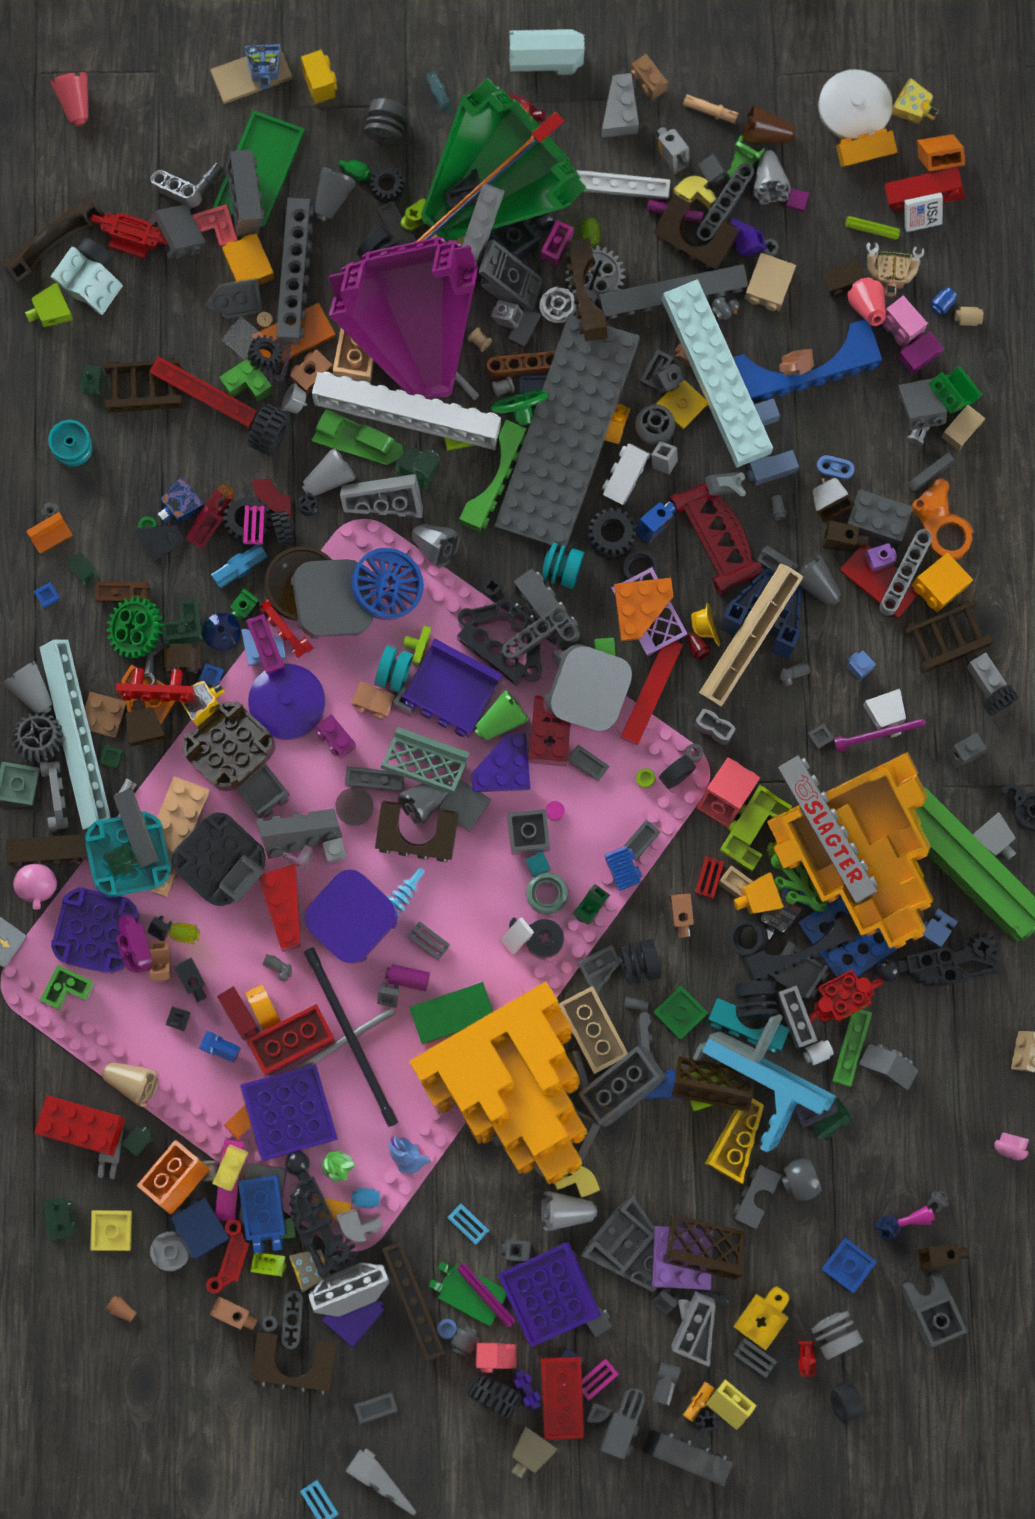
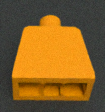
M771 873L765 874L740 888L742 897L734 899L736 909L740 910L747 907L749 914L783 908Z

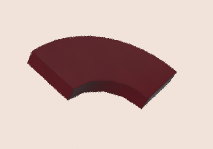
M252 479L256 496L266 503L271 512L275 513L286 510L287 516H291L290 496L277 492L272 485L271 479Z

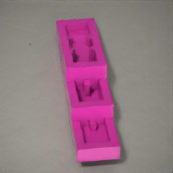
M224 1139L222 1160L230 1144L243 1150L244 1142ZM241 1171L232 1191L218 1186L215 1213L218 1220H235L239 1195L238 1181H240Z

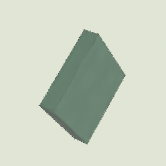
M2 762L0 768V801L33 806L41 769Z

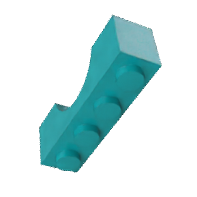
M717 998L707 1021L711 1023V1027L717 1030L726 1029L729 1031V1035L736 1038L740 1036L747 1038L746 1042L756 1046L765 1027L750 1029L744 1026L737 1018L736 1006ZM779 1024L767 1051L772 1053L780 1052L790 1028Z

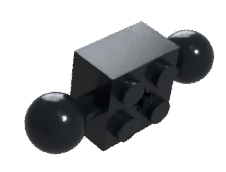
M549 212L532 217V220L528 223L526 220L492 229L488 240H495L520 260L539 247L540 238L535 231L551 229L555 224L554 212ZM482 256V259H481V262H480L478 271H479V269H480V266H481V263H482V260H483V256Z

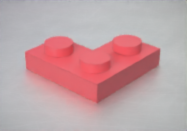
M226 204L192 215L201 233L215 229L220 246L230 241H239L235 233L229 205Z

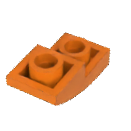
M245 1105L223 1125L236 1139L251 1127Z

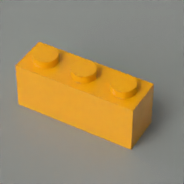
M886 128L876 131V135L869 136V133L858 135L859 139L852 141L851 137L840 140L841 144L836 145L841 167L898 152L893 130L887 132Z

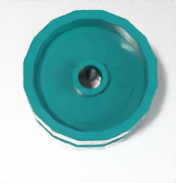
M74 420L61 421L49 433L48 442L51 452L56 461L68 467L80 466L91 456L93 449L92 440L86 427L80 422Z
M387 645L376 672L374 685L384 688L391 678L390 690L399 693L408 679L413 653L403 651L397 659V648Z

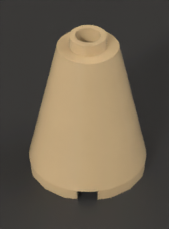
M111 1062L109 1065H105L102 1071L104 1081L140 1107L147 1105L145 1103L147 1098L152 1099L159 1082V1078L156 1077V1074H159V1072L150 1068Z

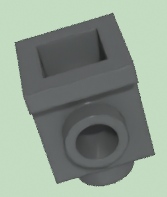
M507 1239V1244L503 1243L502 1255L505 1256V1260L525 1262L529 1260L531 1242ZM514 1247L519 1248V1254L514 1255L512 1249Z

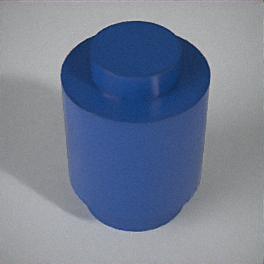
M948 287L944 290L942 289L930 303L932 312L936 315H945L956 302L957 294Z

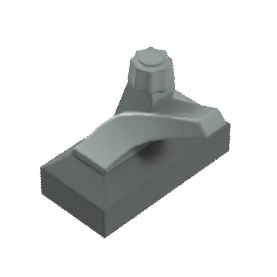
M743 473L715 474L705 478L710 496L728 493H738L740 496H745L746 494L741 483L745 479Z

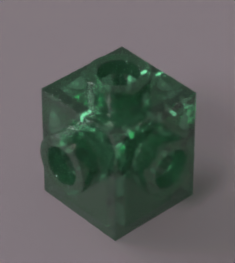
M128 843L116 847L103 856L114 877L121 874L123 877L129 875L134 871L133 867L139 864Z

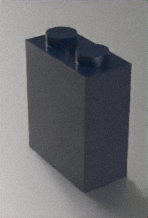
M197 1198L189 1203L190 1207L183 1210L180 1208L172 1214L173 1217L169 1220L193 1262L229 1240L228 1235L206 1198L202 1200Z

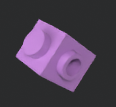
M889 543L870 549L865 555L871 572L893 566L896 561L895 559H897L894 548L890 547Z

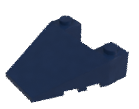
M766 568L736 599L730 602L720 624V630L733 636L736 635L774 575V571ZM799 585L768 632V634L777 637L771 652L789 659L800 634L801 586Z

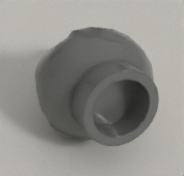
M724 297L716 298L712 302L711 308L716 321L729 319L731 312L737 314L739 302L731 299L726 303Z

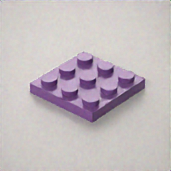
M655 1226L652 1287L711 1290V1274L663 1263V1255L667 1251L669 1227ZM676 1227L679 1233L683 1232L686 1229ZM692 1229L698 1238L704 1234L701 1229ZM688 1231L681 1235L687 1245L694 1241ZM706 1235L700 1239L705 1249L712 1246ZM678 1238L673 1241V1249L681 1251L684 1248ZM696 1243L689 1247L695 1255L702 1253ZM712 1249L707 1252L712 1258Z

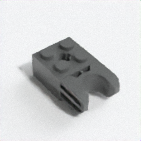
M937 1270L931 1272L929 1276L932 1288L930 1295L924 1296L919 1294L914 1285L909 1282L902 1284L901 1288L927 1350L968 1333L953 1297L950 1295L941 1273ZM937 1320H942L943 1324L941 1327L936 1324Z
M632 1388L625 1392L618 1413L613 1412L600 1451L624 1459L625 1456L629 1457L633 1446L630 1445L632 1437L636 1438L640 1426L636 1424L645 1400L641 1390Z

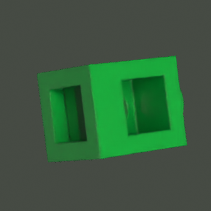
M243 589L242 593L230 606L232 616L239 621L243 619L246 622L260 603L256 597ZM242 603L247 604L245 608L240 607Z

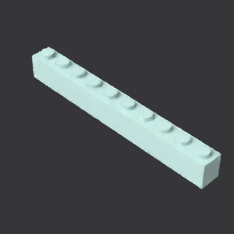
M52 640L39 648L56 719L58 720V725H61L59 732L63 733L61 740L63 741V749L82 829L87 830L95 821L110 819L111 817L69 641Z

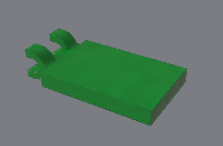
M441 1262L438 1269L447 1273L443 1283L440 1284L432 1279L428 1287L440 1292L438 1299L491 1326L496 1314L457 1271V1267L460 1264L456 1263L453 1268ZM473 1272L502 1304L507 1296L504 1288Z

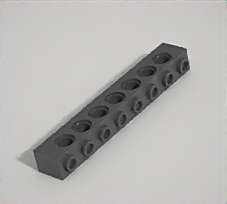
M288 198L276 332L278 344L300 345L301 338H304L302 321L306 319V310L303 309V304L307 303L305 286H308L309 275H306V269L310 268V258L307 257L308 251L311 252L309 234L313 233V223H310V217H314V206H311L310 199ZM298 218H304L303 221H296ZM296 235H302V236H303V237L300 238V239L294 238ZM295 252H301L299 256L293 255ZM294 269L300 270L298 273H292ZM294 286L299 287V288H298L297 290H295V291L290 290L291 287H294ZM291 304H297L295 308L289 307ZM290 321H295V322H296V323H295L294 325H292V326L287 325V323L290 322Z

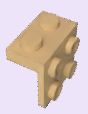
M1018 1032L1011 1069L1035 1073V1032Z

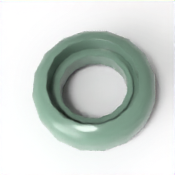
M545 872L538 874L527 885V902L539 914H555L563 909L567 902V885L561 877L554 873ZM543 883H551L558 889V898L552 904H542L536 898V889Z

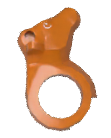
M941 478L937 479L930 489L924 492L919 499L915 500L912 504V511L921 520L923 528L932 535V541L929 545L931 551L939 558L948 552L954 560L963 558V555L969 550L974 530L965 519L949 513L947 496L949 483ZM951 524L959 527L965 536L964 545L956 551L942 548L936 536L940 527Z

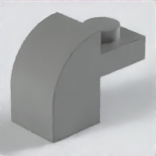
M355 1209L336 1215L341 1231L346 1237L356 1242L367 1241L364 1233L373 1234L379 1231V1227H382L379 1217L360 1223Z

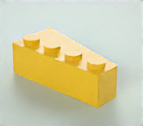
M752 1098L749 1112L735 1109L705 1162L706 1165L738 1184H743L751 1148H753L756 1130L758 1129L764 1107L763 1104Z

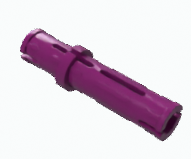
M649 199L647 211L663 215L668 204ZM690 209L684 221L687 220L701 224L704 212Z

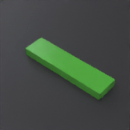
M860 1010L850 1016L832 1079L833 1083L851 1088L872 1012Z

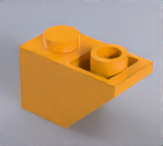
M617 404L605 437L606 441L616 444L620 443L630 408Z

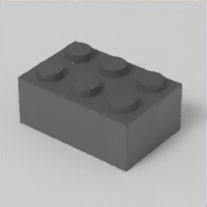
M859 489L854 501L856 506L852 507L847 524L859 527L858 534L867 535L869 538L899 547L913 506Z

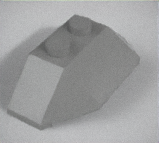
M359 1263L323 1278L308 1296L314 1313L339 1317L376 1302L389 1284V1280L383 1265Z

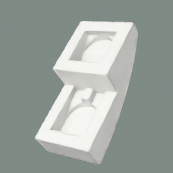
M521 917L505 933L501 941L513 955L530 939L534 931Z

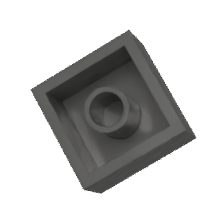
M546 809L507 813L511 855L550 851Z

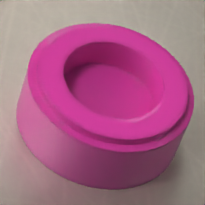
M558 801L549 802L545 808L547 818L552 821H558L564 815V806Z

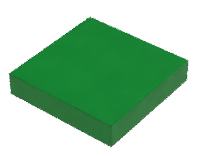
M680 985L653 1014L681 1041L708 1012Z

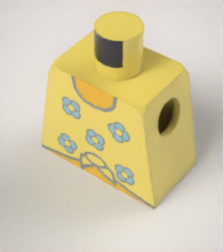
M910 78L893 105L891 114L914 123H919L923 116L933 120L938 110L930 106L933 95Z

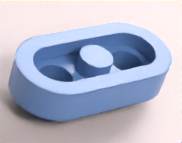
M825 455L819 458L817 470L825 476L848 480L854 473V465L848 460ZM824 464H827V465L829 466V468H828V469H824V468H823V465H824ZM841 469H846L847 473H842Z

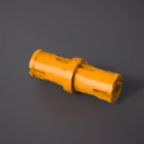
M704 1382L697 1395L692 1397V1402L683 1416L689 1421L694 1422L701 1409L706 1407L705 1403L715 1388Z

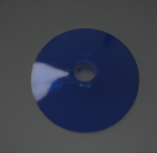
M216 613L210 616L204 623V640L214 649H229L240 638L241 629L239 622L228 613ZM224 627L225 630L224 632L220 633L218 632V628Z

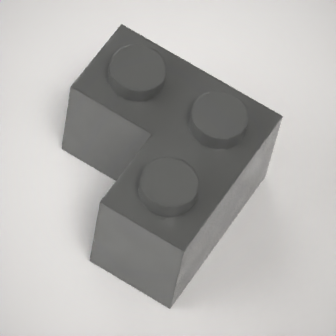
M869 1044L859 1065L868 1072L885 1078L894 1086L909 1090L918 1072V1069L912 1065L913 1062L905 1057L902 1058L903 1054L897 1050L892 1049V1051H888L889 1049L881 1044H878V1046Z

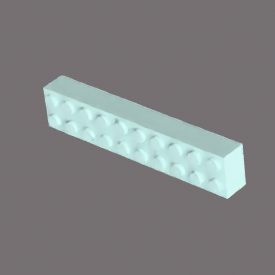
M698 279L663 293L662 302L736 468L771 454L773 446Z

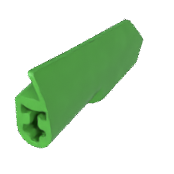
M328 409L323 413L316 427L317 432L312 438L314 443L336 448L339 451L384 465L391 464L405 457L402 445L395 442L390 436L367 425L357 424Z

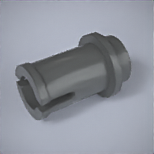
M775 495L770 498L774 512L772 517L775 520L786 518L787 511L784 510L782 495Z
M626 996L624 1008L641 1011V1013L647 1012L649 1001L646 998L642 1000Z
M266 1316L262 1320V1328L265 1331L272 1332L277 1328V1320L273 1316ZM269 1320L273 1321L271 1328L266 1326Z

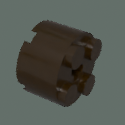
M170 644V647L164 645V669L170 674L172 670H185L188 674H199L200 670H202L203 646L197 645L196 649L192 647V644Z

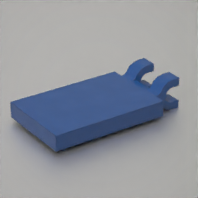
M278 1175L238 1181L246 1239L253 1240L254 1253L265 1251L263 1240L270 1239L273 1242V1251L281 1250L284 1248L281 1235H286L287 1232Z

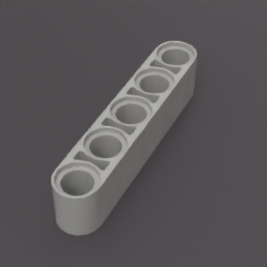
M921 529L915 534L880 604L882 614L891 616L899 607L932 541V535L928 530ZM918 537H924L927 542L920 543ZM910 553H916L919 559H912ZM907 569L910 572V576H904L901 570ZM893 586H900L902 592L894 591ZM885 602H891L894 608L888 609L885 606Z

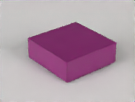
M791 188L786 208L804 212L809 193Z

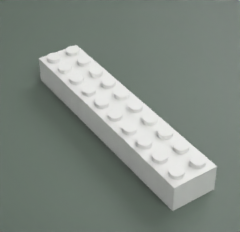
M330 372L317 373L312 391L315 406L496 450L498 436L501 431V417H498L495 413L488 412L485 414L475 408L465 409L455 403L449 405L439 399H425L424 396L419 394L413 396L402 390L392 391L386 386L378 385L376 387L366 381L356 382L346 376L336 377Z

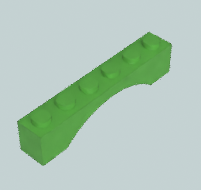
M508 420L505 421L498 436L501 462L497 475L482 494L466 503L459 518V524L479 533L482 528L485 529L490 519L487 517L490 511L494 512L497 505L495 500L498 495H502L505 488L503 483L512 474L513 469L511 466L513 462L518 460L520 455L519 449L521 445L523 446L527 428Z

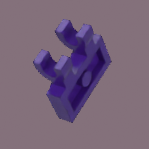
M523 1370L513 1374L515 1378L512 1380L517 1390L521 1389L524 1395L522 1401L525 1407H530L531 1410L539 1407L538 1400L541 1398L538 1392H533L529 1384L532 1381L529 1374L525 1375Z

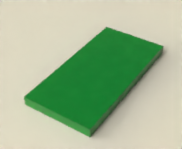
M253 110L236 151L252 150L253 157L257 159L255 173L259 174L260 184L257 186L258 191L262 193L260 207L264 209L265 215L264 220H262V227L260 228L265 229L305 133V128ZM226 175L213 208L227 204L233 218L228 176Z

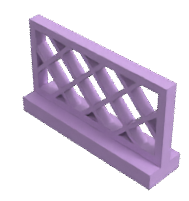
M651 567L623 583L634 582L638 579L642 581L643 577L651 573L654 580L658 578ZM671 602L665 607L672 612L670 620L658 616L653 629H647L652 632L651 636L646 631L641 639H639L647 656L688 635ZM658 620L669 623L666 633L655 630ZM670 625H678L682 633L676 636L668 634ZM654 633L664 635L663 643L655 647L652 641Z

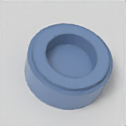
M450 1319L440 1321L437 1326L439 1336L444 1339L453 1338L457 1330L455 1322Z

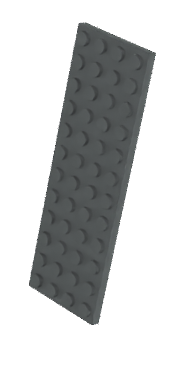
M570 314L568 315L542 391L546 390L549 396L536 406L495 523L496 528L551 546L553 542L558 543V548H561L562 545L566 546V548L568 546L640 340L639 335L607 326L608 338L585 341L584 334L580 335L579 323H582L581 319H577V316Z

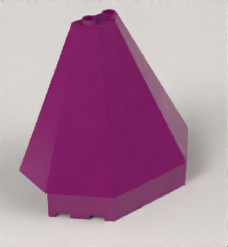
M435 237L367 252L361 256L362 260L355 263L352 261L341 268V273L328 276L335 296L333 297L329 316L407 394L413 396L419 394L429 400L436 397L444 398L452 394L478 270L471 246L466 245L462 247L459 242L452 240L445 242L444 238Z

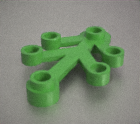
M775 853L771 858L772 865L777 869L781 868L792 880L788 881L782 877H777L774 880L777 890H782L785 887L803 892L806 896L790 891L786 896V901L790 904H795L796 902L810 905L815 911L823 912L827 908L828 900L822 902L812 880L808 881V872L803 862L796 867V871L800 874L799 877L789 866L783 868Z

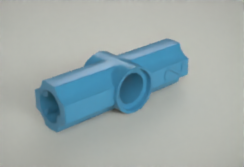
M257 544L243 554L240 553L233 556L225 566L211 575L221 589L233 580L243 578L249 574L253 567L266 560L268 556L263 548Z

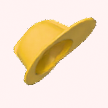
M707 603L705 609L692 613L693 630L700 637L714 638L716 644L720 647L710 604Z

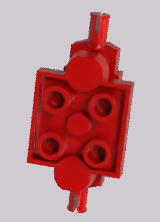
M107 213L103 218L92 215L91 222L100 224L101 231L111 238L109 249L145 260L147 251L156 250L159 243L169 247L165 237L161 236V230L157 229V226H152L149 221L124 213H116V215Z
M850 970L819 986L818 990L822 998L814 1004V1012L808 1015L810 1022L816 1019L823 1023L829 1019H835L836 1022H839L866 1008L872 1003L870 998L874 996V989L883 985V981L880 978L872 982L863 977L858 979L854 971Z

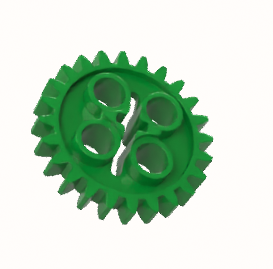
M132 596L131 599L125 598L124 603L118 602L119 608H113L115 614H109L112 621H107L111 628L106 629V631L111 632L107 639L113 640L110 646L115 647V652H119V655L127 658L139 659V656L145 657V652L151 653L150 647H157L154 642L160 641L157 636L158 634H163L159 628L164 626V624L159 623L163 617L157 615L160 610L155 608L156 604L150 603L148 599Z

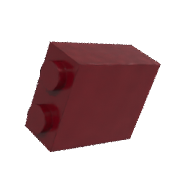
M234 986L217 995L243 1041L260 1031Z

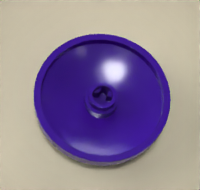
M284 664L285 668L270 674H266V671H263L255 679L249 692L248 706L250 714L269 730L273 738L293 740L307 735L318 725L325 709V695L321 683L312 672L296 664Z

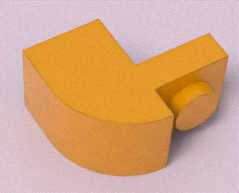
M262 984L245 992L263 1031L281 1022Z

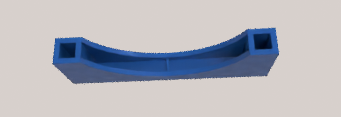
M866 320L850 324L844 345L830 361L801 375H784L766 370L753 363L744 354L733 357L753 404L758 400L762 402L770 400L772 396H785L793 390L802 391L810 385L820 386L825 381L831 379L832 381H837L845 375L855 376L866 369L872 371L877 369L882 361L871 325Z

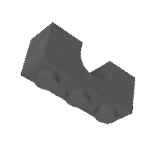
M761 1165L757 1169L753 1168L749 1177L752 1181L749 1187H744L741 1194L744 1197L741 1205L737 1203L732 1213L735 1215V1221L753 1230L757 1229L765 1212L755 1205V1194L758 1191L773 1194L781 1178L780 1174Z

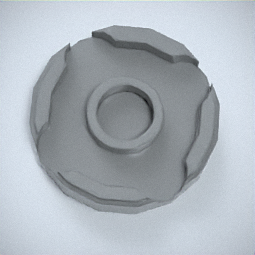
M165 1232L158 1235L150 1247V1256L153 1263L164 1271L181 1269L189 1258V1254L176 1232Z

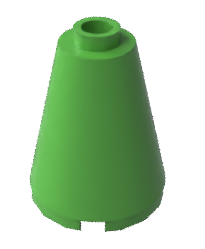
M505 690L476 724L477 729L475 732L481 739L489 740L527 723L530 719L525 711L522 713L523 710L512 694Z

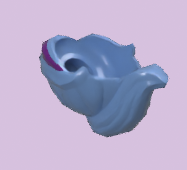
M391 1138L388 1146L389 1153L402 1174H413L424 1164L431 1162L427 1155H420L417 1150L418 1145L412 1144L406 1138Z

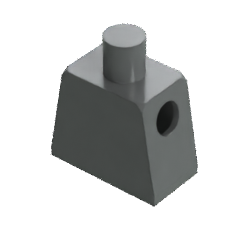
M975 733L955 744L945 754L956 770L985 754L987 748L979 734Z

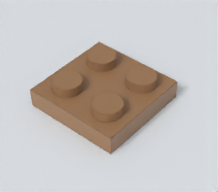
M89 692L85 712L90 732L117 739L127 706L126 701Z

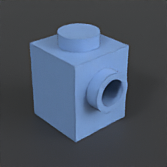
M862 651L859 654L855 652L848 659L850 662L846 668L860 681L874 669L876 664Z

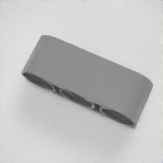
M161 170L152 174L151 182L160 194L186 204L189 207H196L201 203L202 197L193 184Z

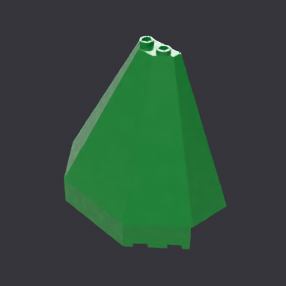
M488 78L472 93L462 95L421 213L424 217V223L429 227H433L449 212L445 197L447 189L455 186L460 179H465L475 168H477L480 182H483L532 137L531 133L539 127V124L515 99L511 100L504 90L499 86L496 87ZM549 136L541 143L538 142L490 184L505 191L492 229L566 208L587 188L580 180L576 169L570 165V159ZM476 205L465 207L439 230L436 236L444 238L445 242L464 238Z

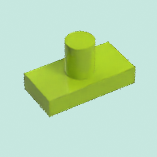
M423 626L419 639L406 636L404 639L403 647L415 650L412 659L413 666L420 667L431 635V627Z
M254 1253L251 1272L282 1276L286 1269L285 1256Z

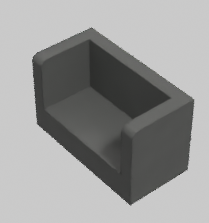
M243 855L219 883L220 889L236 902H239L262 875V868L246 855Z

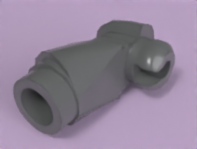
M798 663L790 668H783L780 672L782 684L784 686L792 685L793 678L810 674L808 663Z
M266 954L262 965L279 973V980L287 981L288 977L292 975L291 965L282 962L275 955L270 956Z

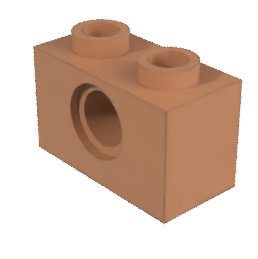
M316 349L313 353L310 352L306 355L304 362L300 366L296 365L291 370V381L304 390L307 396L313 390L317 373H331L333 365ZM312 368L315 372L307 374L306 370Z

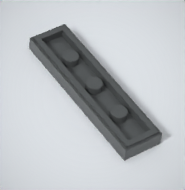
M130 788L114 795V800L139 868H144L159 861L133 789Z

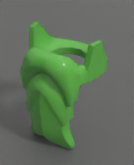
M741 136L735 144L736 153L731 163V169L728 171L730 176L727 178H731L737 168L743 163L753 166L765 149L763 148L760 152H756L754 149L741 143L743 140V136ZM745 170L740 172L742 176L747 173Z
M340 1150L331 1151L322 1162L323 1174L334 1182L346 1181L348 1172L355 1167V1163L352 1162V1157Z

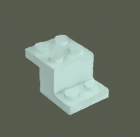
M74 247L70 248L51 275V278L70 296L87 303L100 315H103L123 286L103 265L88 260Z

